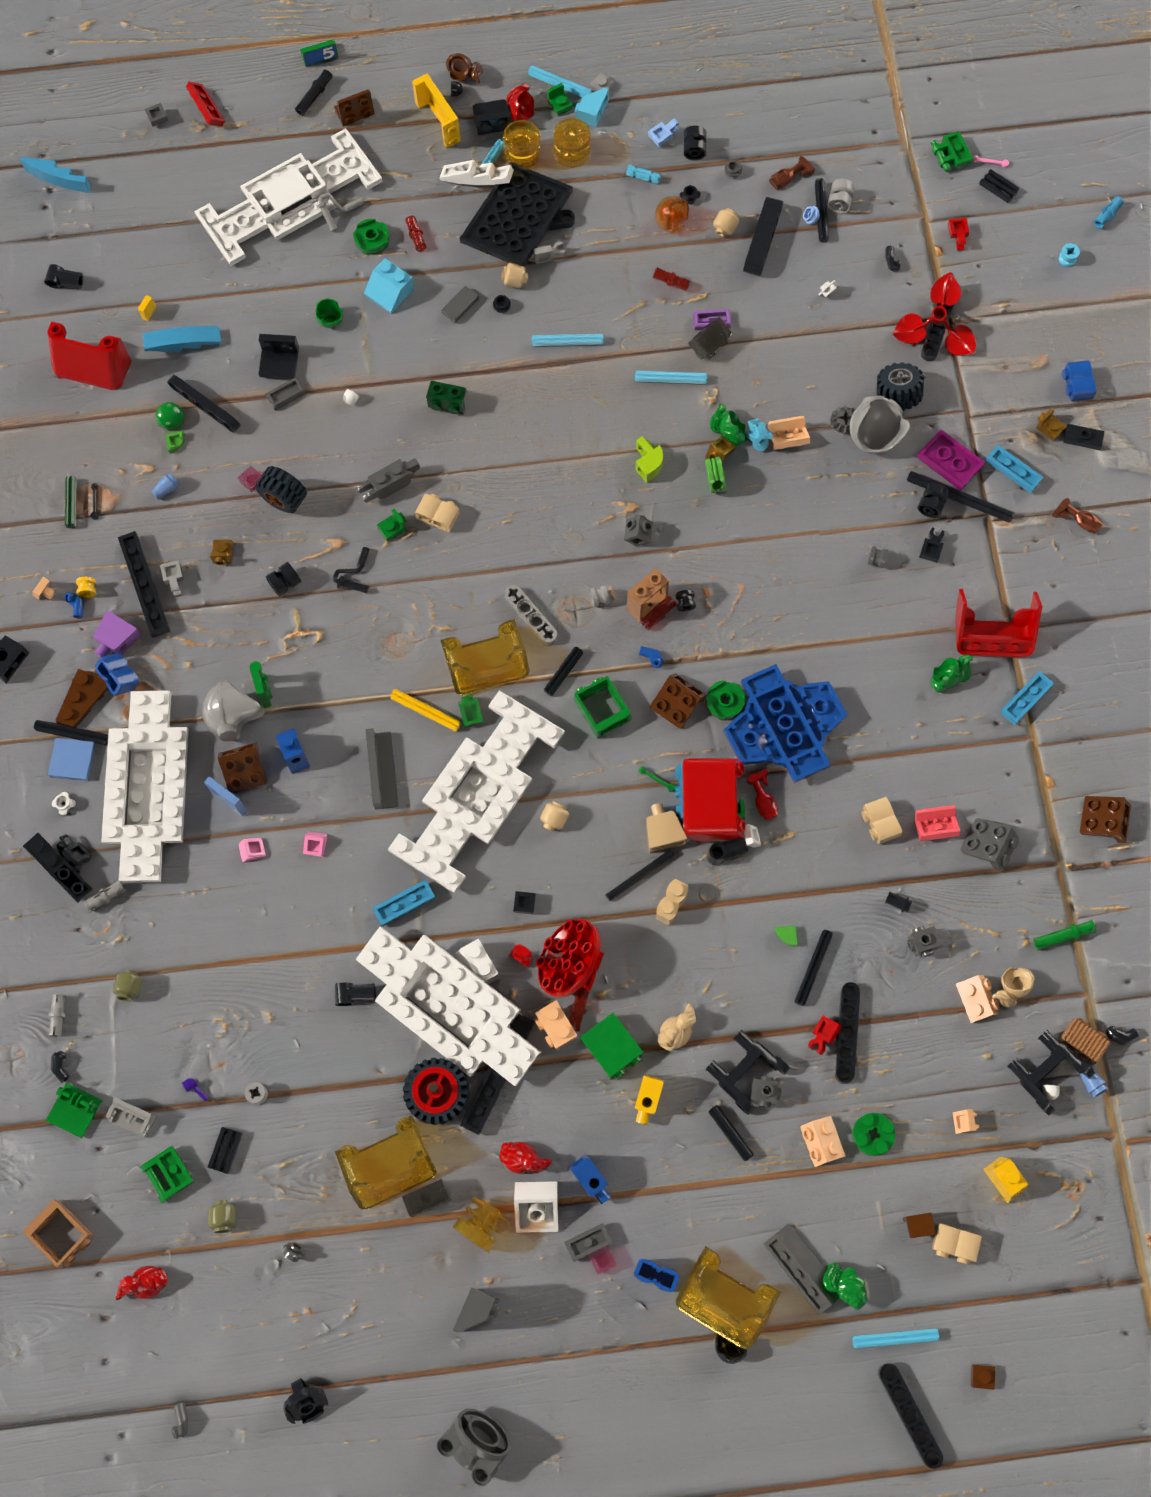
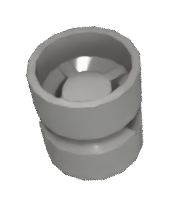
M836 179L833 181L827 204L829 210L838 214H844L850 210L855 189L851 181L847 179Z

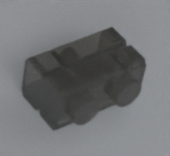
M719 317L713 319L688 344L695 351L699 359H711L717 354L716 349L722 348L730 342L728 338L732 336V332Z
M442 1179L402 1196L411 1218L438 1207L441 1203L444 1204L451 1201Z

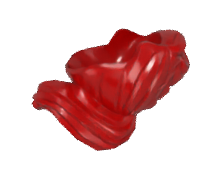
M528 84L515 87L506 98L507 104L511 108L513 121L518 126L526 124L528 119L535 114L533 111L534 99L528 92L530 88Z
M506 1142L501 1146L499 1159L507 1169L514 1173L527 1174L533 1172L537 1174L547 1169L552 1163L550 1159L539 1158L533 1147L525 1142Z
M141 1267L132 1276H126L120 1280L115 1298L119 1300L127 1294H133L139 1299L156 1297L160 1290H163L168 1284L167 1274L160 1267Z

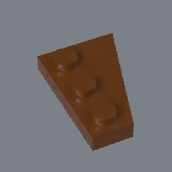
M78 669L55 721L58 724L76 728L89 714L93 705L103 698V694L108 689L106 682L97 674Z

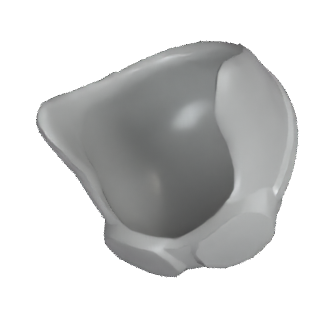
M884 396L864 397L862 403L854 411L850 420V434L854 443L862 451L870 454H879L899 444L909 432L910 423L903 419L902 408L892 399H887Z
M227 680L219 681L210 689L202 706V716L206 726L214 735L226 742L239 739L242 726L251 720L262 717L265 713L262 705L237 690Z

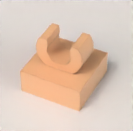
M42 577L32 591V596L39 600L44 595L51 600L55 591L49 588L50 580Z
M973 1109L953 1112L956 1134L977 1131L976 1129L979 1128V1125L975 1124L974 1118L977 1116V1113L973 1112Z

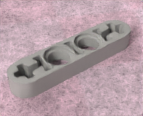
M517 585L508 586L505 589V599L544 645L551 646L557 641L556 629ZM510 592L517 594L518 602L514 596L510 597ZM527 604L530 606V610L522 612L520 611V606ZM534 618L542 620L540 626H534L531 622ZM544 628L549 635L552 633V639H545Z

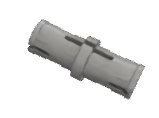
M118 880L104 890L100 889L99 893L83 902L88 911L92 912L99 906L110 903L111 899L126 890Z
M52 994L48 1036L56 1037L57 1035V1037H62L63 1019L66 1015L64 1013L66 995L59 994L57 996V994Z

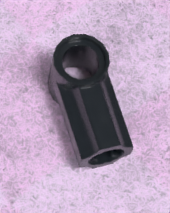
M51 264L49 265L44 283L54 289H58L60 286L79 289L83 285V274L64 270L59 265Z
M733 839L712 844L707 853L708 862L717 866L722 864L723 861L747 853L748 848L745 839ZM719 851L722 857L717 858L713 856L712 852Z
M353 983L335 984L336 1006H351L354 1003L375 1002L376 1000L374 983L355 985Z

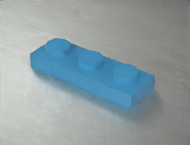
M999 445L995 447L985 460L1029 493H1032L1043 479V476Z
M1039 671L1000 711V714L1015 726L1054 683Z
M424 880L372 909L383 927L436 898L428 882Z

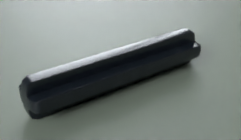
M579 647L572 649L544 688V692L549 696L554 695L583 655V651Z
M718 1105L712 1107L708 1111L710 1116L743 1161H748L754 1156V1153Z

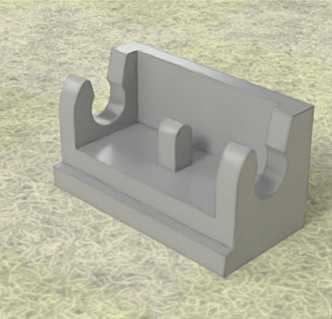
M114 1097L106 1118L114 1124L147 1137L156 1116Z

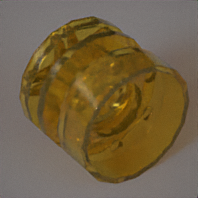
M567 118L560 121L555 126L553 132L555 158L558 163L565 167H579L585 164L590 157V129L580 119Z
M517 120L510 123L503 134L504 158L508 164L512 162L529 169L539 160V130L533 123L526 120Z
M473 1197L471 1202L477 1205L478 1208L475 1211L467 1205L466 1209L472 1217L468 1219L460 1216L453 1228L489 1253L497 1242L491 1235V1232L495 1231L502 1234L504 1231L496 1225L500 1222L507 1227L510 1222L501 1211L490 1203Z

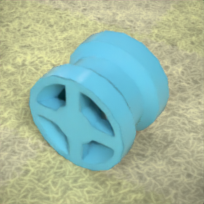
M1072 243L1064 245L1058 258L1059 263L1065 267L1073 266L1080 254L1079 247Z

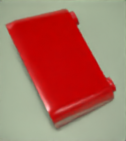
M51 321L47 333L52 370L56 376L109 390H117L122 386L132 360L121 338L106 336L101 339L98 346L65 339L67 334L65 326Z
M737 758L684 759L682 765L683 826L687 837L697 843L744 838L743 832L746 830L745 821L737 815L736 780L744 773L742 761Z

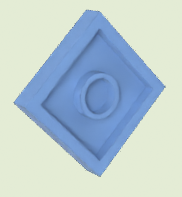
M56 738L48 776L52 778L89 781L96 744L89 741Z
M211 777L205 780V785L213 795L241 816L245 814L247 809L239 798Z

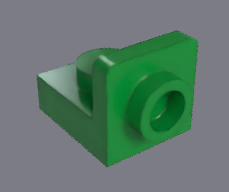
M562 83L554 85L547 90L548 102L558 116L573 109V104L565 94Z
M395 508L391 510V516L377 524V528L387 542L406 531L405 523L407 521L401 512L398 513Z
M472 695L462 697V701H459L458 705L464 726L483 722L477 697L473 698Z

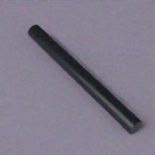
M669 849L605 894L606 898L611 901L675 856L672 850Z

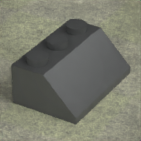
M471 1288L453 1331L463 1332L491 1320V1317L496 1318L501 1306L497 1304L499 1299L478 1289Z

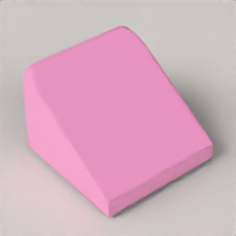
M308 831L305 834L303 854L323 857L327 834Z
M262 837L243 839L239 843L242 862L266 856Z

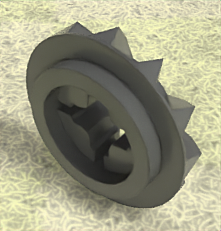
M845 405L842 408L838 407L832 413L831 425L837 432L850 434V420L855 411L854 408H847ZM844 415H846L847 419H849L847 425H845L843 419Z

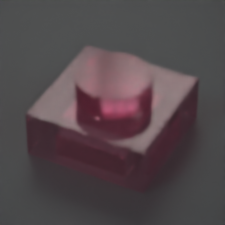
M250 466L238 477V480L252 493L262 475Z
M608 1245L588 1255L597 1275L617 1266Z

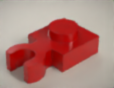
M822 1016L812 1032L816 1035V1038L809 1042L808 1048L814 1050L815 1046L819 1045L816 1052L820 1055L824 1054L826 1042L832 1045L842 1026Z

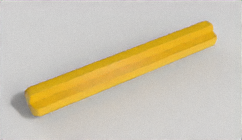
M394 689L390 695L392 700L453 731H457L461 725L459 720L398 689Z

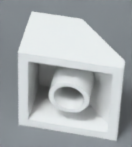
M479 939L464 946L453 955L455 959L487 984H491L500 978Z
M515 1182L516 1233L558 1232L557 1182Z

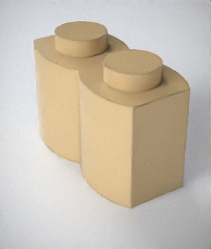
M424 494L415 515L418 520L450 532L459 516V508L454 502L441 501L435 494Z
M887 797L864 805L861 814L864 822H868L871 826L869 832L873 841L876 840L878 844L902 835V829Z
M674 879L669 884L666 890V897L658 904L657 920L668 926L674 922L678 914V908L686 900L687 884L677 879Z
M937 1224L931 1250L936 1251V1256L948 1259L949 1255L957 1257V1262L970 1265V1262H976L982 1236L947 1225Z

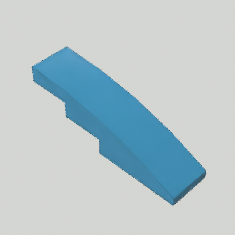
M21 157L20 161L25 171L37 178L66 189L90 193L91 186L86 176L73 175L70 168L58 167L53 160Z
M219 326L178 327L143 333L144 351L181 352L182 348L201 349V345L220 346L221 343Z

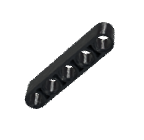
M770 197L765 198L745 260L743 272L761 276L784 201Z

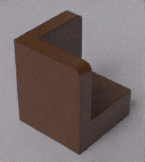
M931 1212L903 1217V1221L907 1223L910 1238L936 1234Z

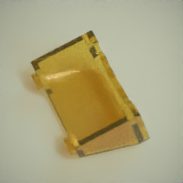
M515 619L499 625V636L462 646L460 640L456 637L440 640L452 683L458 695L472 694L518 681L529 675L530 669L527 655Z
M413 1115L402 1118L397 1123L396 1134L360 1151L353 1145H345L335 1151L349 1193L360 1209L366 1210L375 1207L436 1176L437 1170Z
M705 1246L676 1298V1305L682 1312L744 1349L751 1348L766 1325L781 1291L768 1284H762L756 1291H753L718 1269L721 1263L720 1256Z

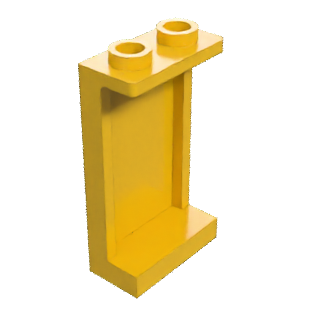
M428 74L413 80L415 104L418 108L428 104L441 123L444 146L448 148L456 145L461 141L458 117Z

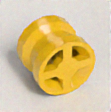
M93 577L77 578V596L81 598L96 596V589H94L96 580Z

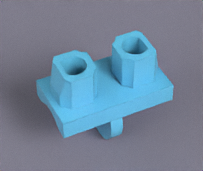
M758 418L747 421L749 430L745 431V435L752 441L753 448L757 451L766 450L769 445L768 439H773L772 433L766 429L765 423L760 422Z

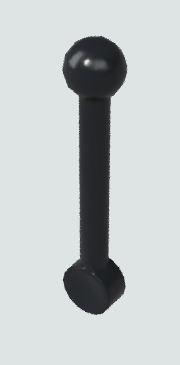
M93 483L91 485L93 490V512L90 516L93 520H97L99 518L97 513L98 484Z

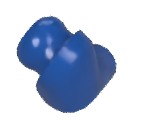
M67 592L64 600L74 608L73 617L81 619L84 609L83 599L77 596L76 593Z

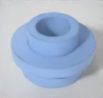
M809 206L805 209L803 219L806 223L811 225L819 219L818 207Z

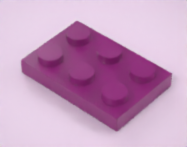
M942 429L917 455L920 461L960 491L985 464L982 459Z

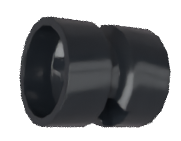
M694 125L685 129V158L697 161L706 156L707 131L705 128Z
M928 483L923 497L918 504V511L930 518L940 517L944 504L950 494L949 489L939 483Z
M289 562L281 565L278 568V572L273 571L265 576L267 582L279 597L288 591V587L293 588L302 582Z

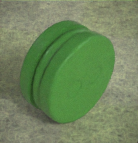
M718 456L711 460L710 458L705 459L711 493L726 491L721 457Z

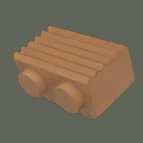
M1074 1018L1069 1022L1058 1041L1063 1044L1065 1043L1072 1051L1094 1065L1098 1063L1111 1042L1107 1040V1036L1104 1033L1089 1028V1023L1084 1019Z

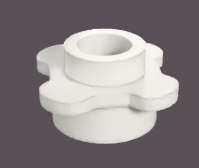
M836 281L824 283L820 287L822 291L818 295L823 294L825 298L836 289V286L833 284Z
M62 792L52 801V806L57 808L61 815H66L67 811L76 805L75 800L70 799L67 792Z

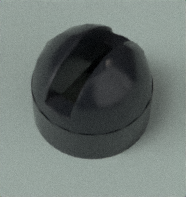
M451 81V96L462 94V84Z

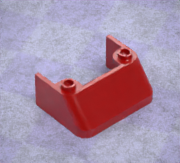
M959 589L955 613L956 647L958 652L962 655L1028 657L1032 655L1035 651L1043 607L1038 593L1033 592L1030 609H1019L1016 611L1012 622L975 620L974 610L967 607V600L963 589Z

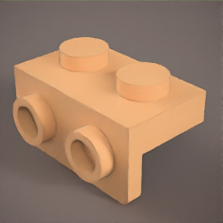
M804 416L768 422V431L773 435V439H770L774 450L810 444V436L805 427Z
M977 975L956 984L971 1023L999 1014V1003L996 998H992L990 991L992 989L991 983L984 975Z
M557 1000L535 1012L537 1018L534 1021L539 1030L544 1029L548 1035L545 1037V1040L550 1048L555 1047L556 1051H558L560 1047L578 1037Z
M831 1116L814 1120L801 1126L803 1138L815 1167L846 1157Z

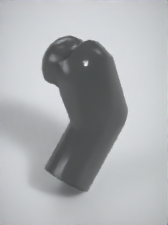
M178 1403L173 1406L178 1426L172 1428V1435L176 1439L179 1437L183 1438L187 1434L188 1428L185 1404Z

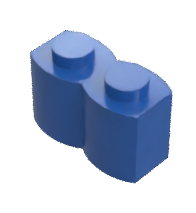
M1090 361L1068 362L1065 369L1062 370L1063 380H1066L1067 383L1066 395L1070 397L1071 401L1094 399L1096 385Z
M120 653L101 657L95 665L97 673L106 682L108 689L115 696L134 691L139 684L137 674L129 668L127 660Z
M639 1259L633 1274L639 1281L647 1284L653 1283L658 1289L665 1292H674L680 1278L675 1271L668 1268H659L657 1264L647 1259Z

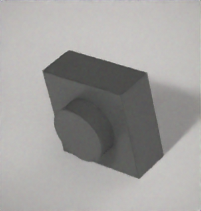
M161 103L145 109L152 127L168 121Z

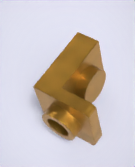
M1053 408L1048 412H1042L1037 419L1039 423L1036 427L1051 441H1054L1067 427L1053 416L1055 411Z
M720 436L709 446L705 459L710 458L711 460L720 456L723 464L724 459L734 452L736 445L725 437Z
M213 540V549L210 552L212 562L216 565L232 564L233 541Z

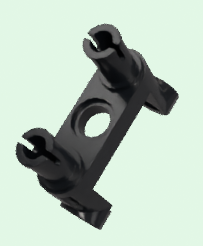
M741 1029L733 1038L734 1041L747 1051V1055L731 1073H727L715 1060L705 1070L719 1081V1087L735 1100V1104L744 1113L749 1115L754 1110V1107L748 1102L749 1099L734 1086L759 1057L772 1069L778 1070L783 1075L790 1070V1067L780 1057H775L760 1042H754Z
M1046 1030L1044 1035L1049 1040L1043 1035L1038 1040L1051 1051L1050 1057L1033 1072L1029 1071L1018 1058L1013 1060L1018 1069L1012 1063L1007 1067L1021 1080L1020 1085L1036 1100L1037 1105L1050 1116L1055 1109L1049 1104L1048 1098L1036 1087L1041 1080L1064 1059L1088 1079L1095 1072L1065 1043H1060L1049 1030Z

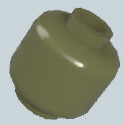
M125 970V973L117 974L113 993L117 995V999L131 1002L139 996L142 979L137 976L136 971Z
M227 1200L216 1201L215 1205L208 1209L209 1228L217 1234L232 1231L231 1228L236 1225L235 1206L228 1204Z

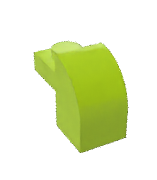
M641 436L636 440V449L643 457L636 461L635 470L648 483L658 476L662 470L663 450L660 445L654 448L649 440L646 441Z

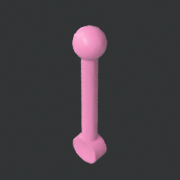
M977 155L973 156V162L980 161L999 164L1004 168L1009 165L1008 160L997 161L979 158Z

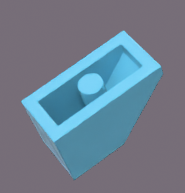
M603 88L582 97L581 102H578L575 107L577 121L597 127L609 101L608 88Z

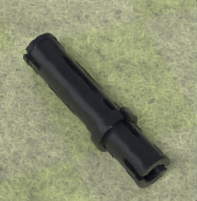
M324 69L317 80L312 82L309 91L295 107V111L299 115L304 116L318 95L325 91L326 85L333 78L331 72Z

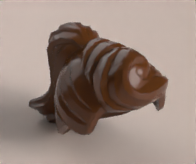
M461 53L451 54L448 57L446 67L450 72V78L456 81H464L470 76L477 83H480L479 76L483 73L480 63H472L466 55Z

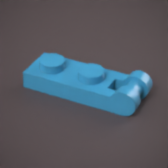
M683 764L676 766L674 775L675 779L679 781V786H675V798H679V805H676V816L680 817V823H683Z

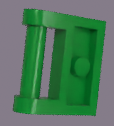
M254 661L249 667L257 696L264 708L272 706L270 699L273 696L267 684L268 677L262 672L261 664Z
M174 1146L168 1147L140 1167L143 1173L146 1172L159 1194L158 1199L161 1203L168 1201L172 1196L194 1183L192 1176ZM157 1164L171 1187L167 1191L153 1168Z

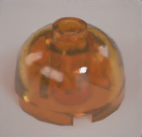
M678 196L665 197L655 209L656 222L659 227L672 234L679 233L683 229L684 225L681 224L684 219H688L689 215L688 202Z

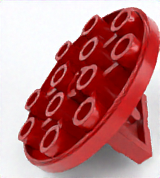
M585 919L567 920L551 937L545 940L544 949L536 965L538 967L540 986L546 993L553 997L561 998L573 994L580 988L585 991H591L596 972L604 956V953L600 951L601 938L595 925Z

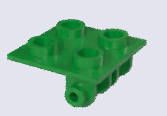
M66 1083L63 1088H58L56 1092L58 1098L45 1121L83 1138L103 1100Z

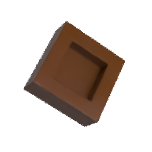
M971 1364V1387L995 1390V1367Z

